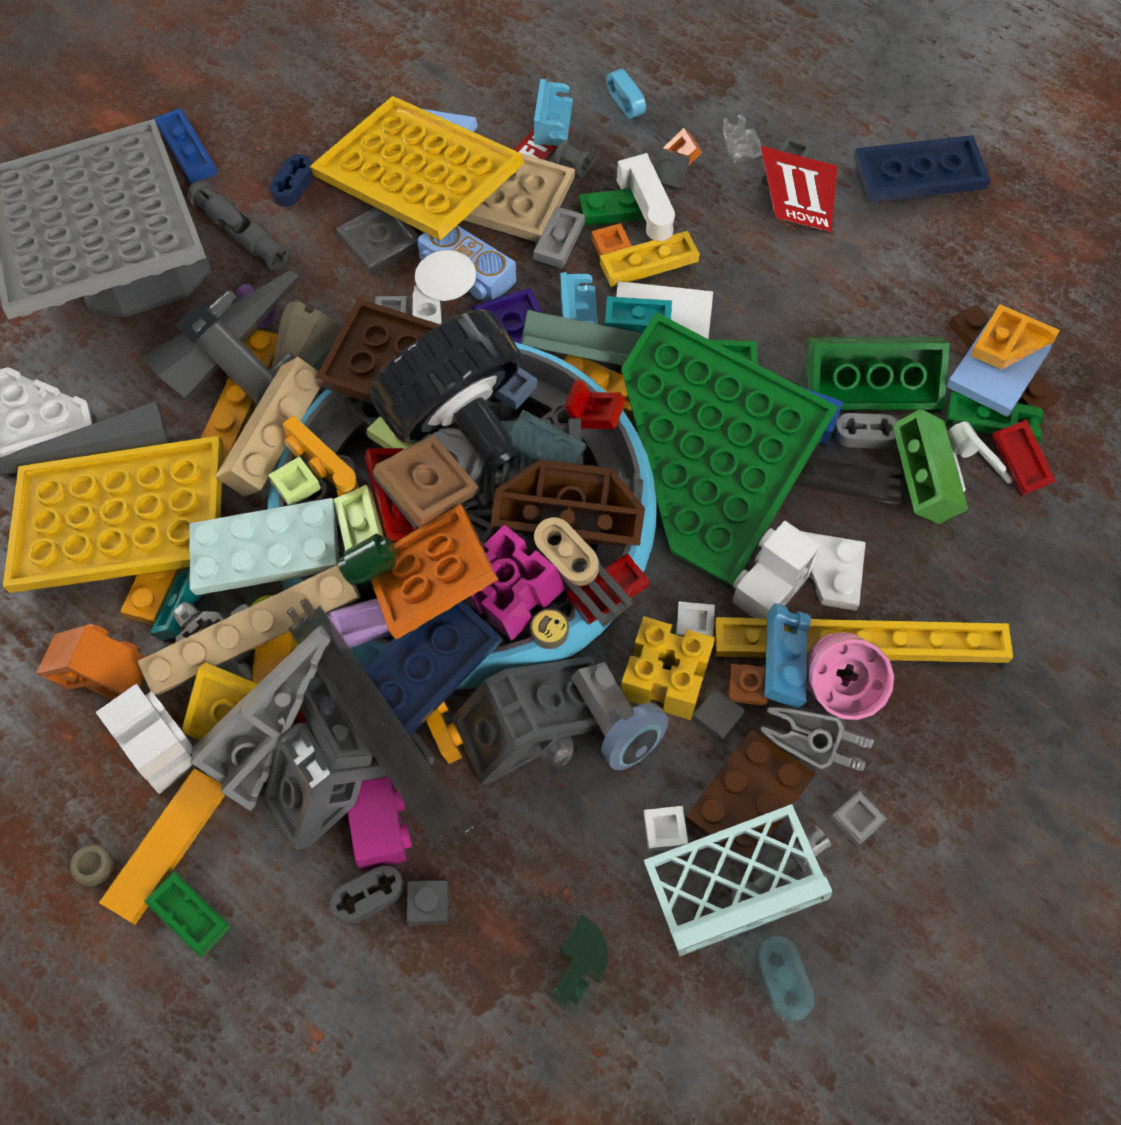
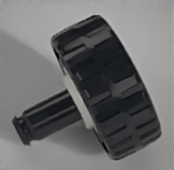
M479 309L461 314L427 332L390 361L370 387L369 396L371 402L396 438L403 443L420 442L428 434L432 435L438 432V429L451 427L453 423H456L481 460L489 463L488 469L496 472L499 467H504L506 461L510 464L518 457V447L514 448L512 446V438L486 402L514 377L522 364V354L503 325L488 310Z

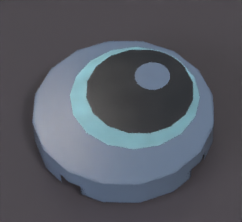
M645 703L634 707L631 710L634 714L627 720L624 717L618 719L607 732L601 746V753L604 755L602 758L613 770H624L634 766L652 752L661 741L667 730L669 718L657 704Z

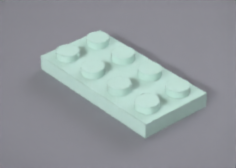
M332 498L190 523V590L195 595L315 575L338 565L337 513Z

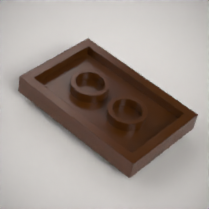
M751 729L687 813L685 821L705 836H709L788 805H794L813 779L815 773ZM783 819L771 824L767 833L768 837H771ZM765 826L757 828L754 831H757L762 834ZM741 834L734 838L730 850L751 859L759 840L747 834ZM728 840L717 843V845L725 848Z

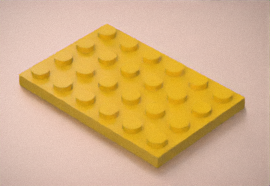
M392 96L316 160L310 168L313 176L441 241L524 164L522 153Z
M213 436L18 466L3 587L9 593L190 567V523L221 518L222 482L215 478L223 464L224 443L221 438Z

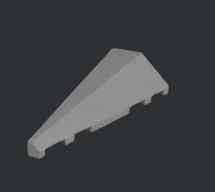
M321 626L315 629L193 746L191 763L222 783L221 792L250 811L255 807L258 794L270 774L279 738L290 730L302 704L303 695L310 680L313 679L317 671L318 662L326 645L328 646L330 642V636Z

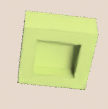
M300 456L268 475L271 483L288 506L297 504L321 489L318 480Z

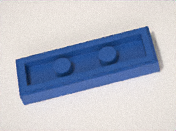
M181 108L153 118L160 134L190 185L196 181L218 174L215 164Z

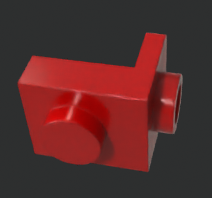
M575 380L566 398L564 407L572 419H581V429H615L626 400L621 392H590L583 380Z

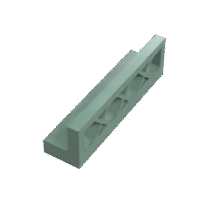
M527 310L521 344L623 365L643 333Z

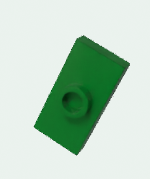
M175 871L144 901L200 958L231 928Z

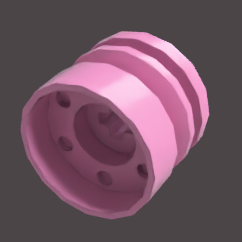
M841 632L824 636L811 647L807 654L806 686L827 712L841 719L859 720L874 715L886 705L893 691L894 673L890 660L880 648L853 633ZM847 665L852 670L851 676H844L842 679L836 672L838 669H845Z

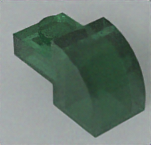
M584 915L580 916L560 948V958L570 965L551 994V1002L564 1011L570 1002L578 1005L590 985L589 982L584 980L586 976L601 984L606 973L608 947L605 937L598 926Z

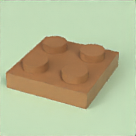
M434 435L376 464L373 472L375 477L418 528L474 497L479 488Z

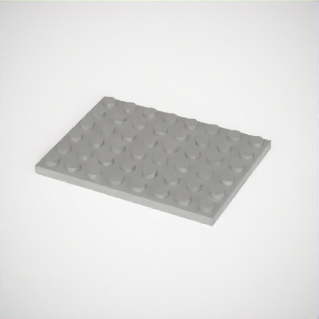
M154 119L0 164V297L2 308L8 320L18 316H28L34 311L50 306H60L67 301L82 296H92L102 290L118 285H127L134 280L150 275H159L166 270L182 265H191L198 260L206 258Z

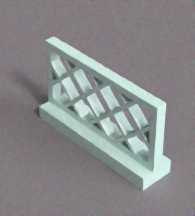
M792 804L644 860L679 957L827 901L832 894L829 882L821 872ZM788 817L794 831L789 845L767 836L771 824ZM765 826L762 834L757 831H754L757 828ZM747 834L759 840L751 859L730 850L736 836ZM796 838L802 851L793 848ZM728 840L725 848L717 845V843ZM764 842L785 851L778 871L756 862ZM708 847L722 854L714 873L693 865L699 850ZM690 854L687 862L680 859V857ZM792 854L806 860L812 875L796 880L783 874L782 872L789 855ZM727 856L748 865L740 885L718 876ZM670 861L684 867L676 888L660 881L655 867ZM753 868L775 877L770 891L757 894L745 888ZM689 870L711 879L702 900L681 891ZM779 880L789 883L787 885L776 888ZM715 882L737 891L731 906L721 909L707 902ZM664 890L673 893L669 903ZM742 894L750 897V899L739 902ZM678 896L699 905L694 920L677 926L672 913ZM704 908L713 912L701 917Z

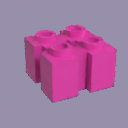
M504 525L483 544L499 580L465 600L480 614L485 611L490 622L512 641L532 621L533 618L529 611L537 604L545 609L565 587L557 567L537 551L530 554L526 542Z

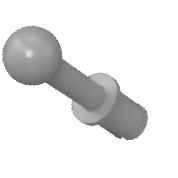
M814 825L805 835L816 857L832 844L827 837H823L825 835L817 825ZM796 841L793 848L802 851L798 841ZM790 854L782 873L788 875L796 867L801 872L806 871L805 865L807 861ZM783 858L770 868L778 871ZM763 873L753 882L747 881L745 888L757 894L766 893L771 888L775 877ZM732 890L731 893L732 903L737 894L735 890ZM742 894L739 902L750 899V897Z

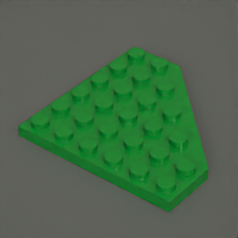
M656 312L621 370L639 438L647 453L652 470L656 500L670 552L672 555L733 588L735 580L746 567L835 416L838 406Z

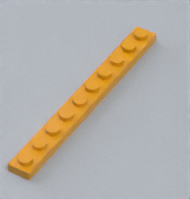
M256 329L246 340L245 345L270 370L272 368L278 334ZM230 377L201 438L213 436L221 438L224 443L223 462L256 408L255 402ZM183 568L138 574L121 608L120 613L126 619L154 625L177 572L183 570Z

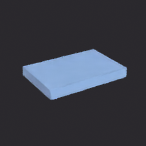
M983 329L949 379L946 387L1008 417L1046 358L1052 345L1049 344L1001 370L970 356L975 344L984 331Z

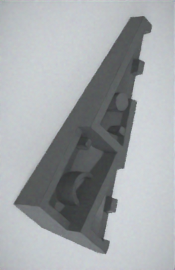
M290 270L233 303L221 315L225 320L224 323L244 343L300 278ZM184 333L142 358L163 381L187 400H191L219 368V365L197 343H192Z
M157 401L3 456L0 458V476H7V473H18V466L170 443L164 415Z

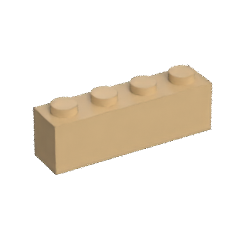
M299 357L280 367L215 478L243 497L261 491L269 477L268 475L272 472L286 447L284 440L287 436L282 423L293 415L301 421L320 386H317L315 379L318 373L317 370Z

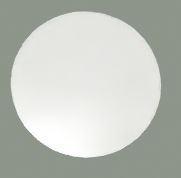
M452 250L438 251L428 255L419 263L415 272V281L419 290L429 298L442 301L453 300L463 296L472 288L476 279V269L473 262L466 255Z

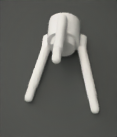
M969 422L958 423L947 431L963 491H965V485L957 454L967 458L978 451L1006 483L1011 484L1013 482L1011 476L1006 472V466L983 443Z

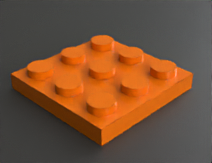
M459 504L395 542L394 545L398 552V556L395 558L396 566L372 579L371 582L388 630L397 640L439 614L448 611L471 595L482 591L499 579L468 514L462 505Z

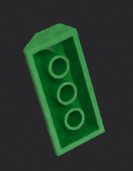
M808 337L806 361L808 390L843 401L841 410L944 409L950 343L940 337Z

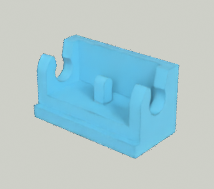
M540 79L534 117V144L559 146L563 140H568L573 98L556 95L557 92L568 93L570 89L568 85L546 82V79Z
M560 273L562 317L598 324L595 286L578 285L581 283H592L591 275Z

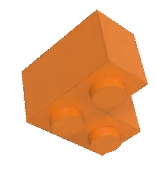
M87 624L54 634L36 674L68 690L86 687L106 698L114 700L135 684L140 687L144 675L138 661L147 656L140 653L141 649L138 646L125 641L118 642L108 637L109 632L104 628Z

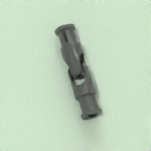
M205 180L196 181L192 184L187 195V200L190 204L199 206L204 210L207 218L217 226L225 229L230 237L253 256L261 257L270 270H279L287 263L290 255L289 248L284 244L276 243L272 239V235L247 214L241 211L238 213L234 204L224 195L216 194L212 190L211 185Z

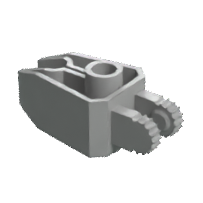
M776 705L768 708L767 712L788 720L792 726L790 731L766 724L761 727V731L778 746L820 769L832 765L834 761L844 766L864 771L865 761L857 756L837 751L841 739L852 742L862 748H872L874 742L872 738L846 729L844 720L829 712L803 707L798 709L786 705Z

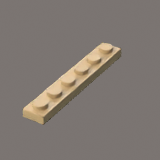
M336 565L139 660L138 664L150 691L157 696L195 678L198 668L205 662L218 667L361 597L356 586L346 581L339 566Z

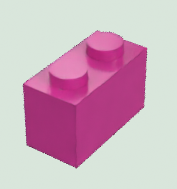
M391 776L362 781L356 805L348 811L355 862L360 871L406 862L405 849L412 847L408 824L401 825L399 811L406 810L402 787L395 788Z

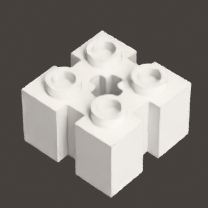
M135 684L96 711V714L117 740L135 768L158 794L196 768L191 763L192 744L152 691L144 695L137 684Z

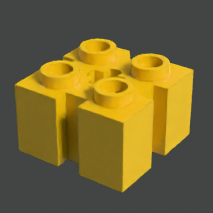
M643 616L635 640L633 656L630 655L622 679L621 690L630 702L641 705L650 703V700L653 699L664 703L663 711L665 713L691 720L715 637L686 629L684 637L671 633L672 624ZM664 666L670 667L671 670H666V669H664L663 667H664Z

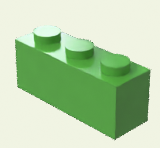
M919 409L892 424L914 513L940 524L968 510L944 420Z

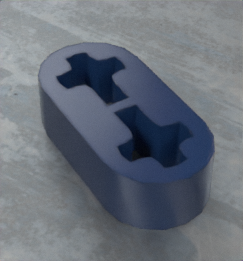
M302 154L292 155L277 172L270 184L272 198L277 205L283 207L291 206L300 199L313 179V173L310 168L312 163L309 157Z

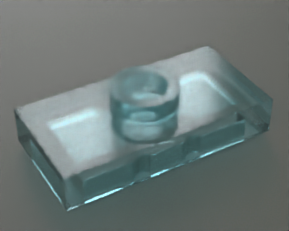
M524 410L509 432L512 438V446L514 448L518 447L519 452L536 461L541 459L577 464L586 449V444Z

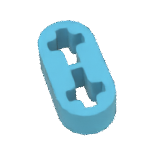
M619 69L607 74L606 84L609 93L625 115L632 119L646 112L644 96L626 71Z

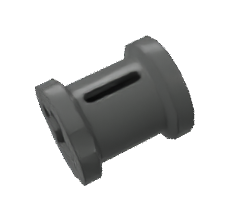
M563 140L559 144L553 157V163L575 169V174L579 178L586 175L593 160L592 152L588 150L583 152L574 148L567 140Z

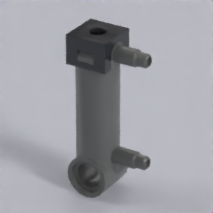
M228 290L211 306L206 302H199L176 326L192 343H197L255 402L257 407L280 367L295 359V357L289 353L269 370L224 323L225 320L221 315L236 299V295Z

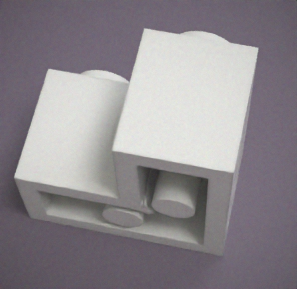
M785 520L776 531L770 528L759 543L762 549L754 560L756 565L750 572L746 569L743 570L733 584L736 590L732 603L753 618H767L773 604L778 603L785 606L809 578L821 547L820 544Z

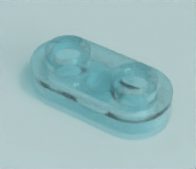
M782 936L770 937L761 944L756 955L757 966L767 995L777 1016L789 1022L800 1021L813 1009L814 993L795 944ZM777 953L781 955L783 965L780 967L774 966L770 962V954ZM791 993L797 997V1007L791 1008L786 1005L784 1001L785 994Z

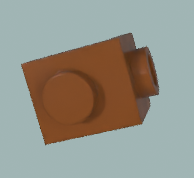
M731 664L726 680V694L729 695V701L766 705L768 698L765 697L766 667L749 664Z

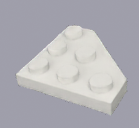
M9 367L0 369V458L94 424L91 408L86 400L77 396L72 398L61 393L56 387L37 379L34 381L30 380Z

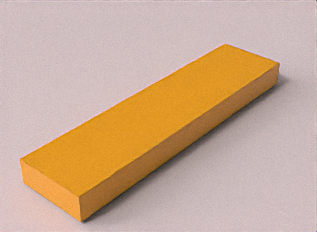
M194 768L99 903L133 925H136L148 907L144 901L170 876L224 798L225 794L221 792L222 784Z

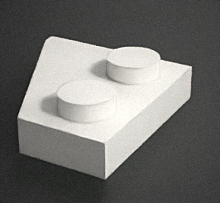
M802 532L821 545L809 576L815 583V592L820 604L857 611L860 602L866 542Z

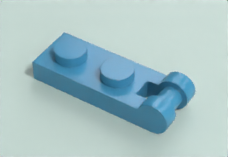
M778 603L772 605L767 616L765 697L799 709L806 703L807 631L810 627L811 617L799 611L795 614L791 613L786 606ZM784 626L790 627V632L784 631Z

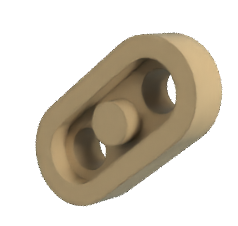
M553 517L543 520L537 526L534 540L538 550L548 561L557 567L559 573L569 583L582 586L589 584L596 578L599 572V561L596 553L566 521ZM558 535L562 537L558 545L549 544V539L552 536ZM584 562L587 564V567L583 572H575L573 570L575 564Z

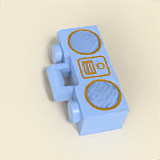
M458 225L441 241L425 232L418 239L421 261L434 252L452 250L466 255L473 262L476 269V279L469 292L478 300L487 302L502 297L516 283L515 261Z

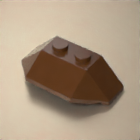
M539 459L507 483L496 488L490 526L500 529L506 525L513 532L534 536L537 526L543 520L555 517L566 521L586 543L606 546H640L645 507L612 468ZM555 535L551 539L562 540V537Z

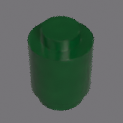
M376 533L344 551V556L338 559V566L349 584H365L394 568L398 552L390 538H383Z

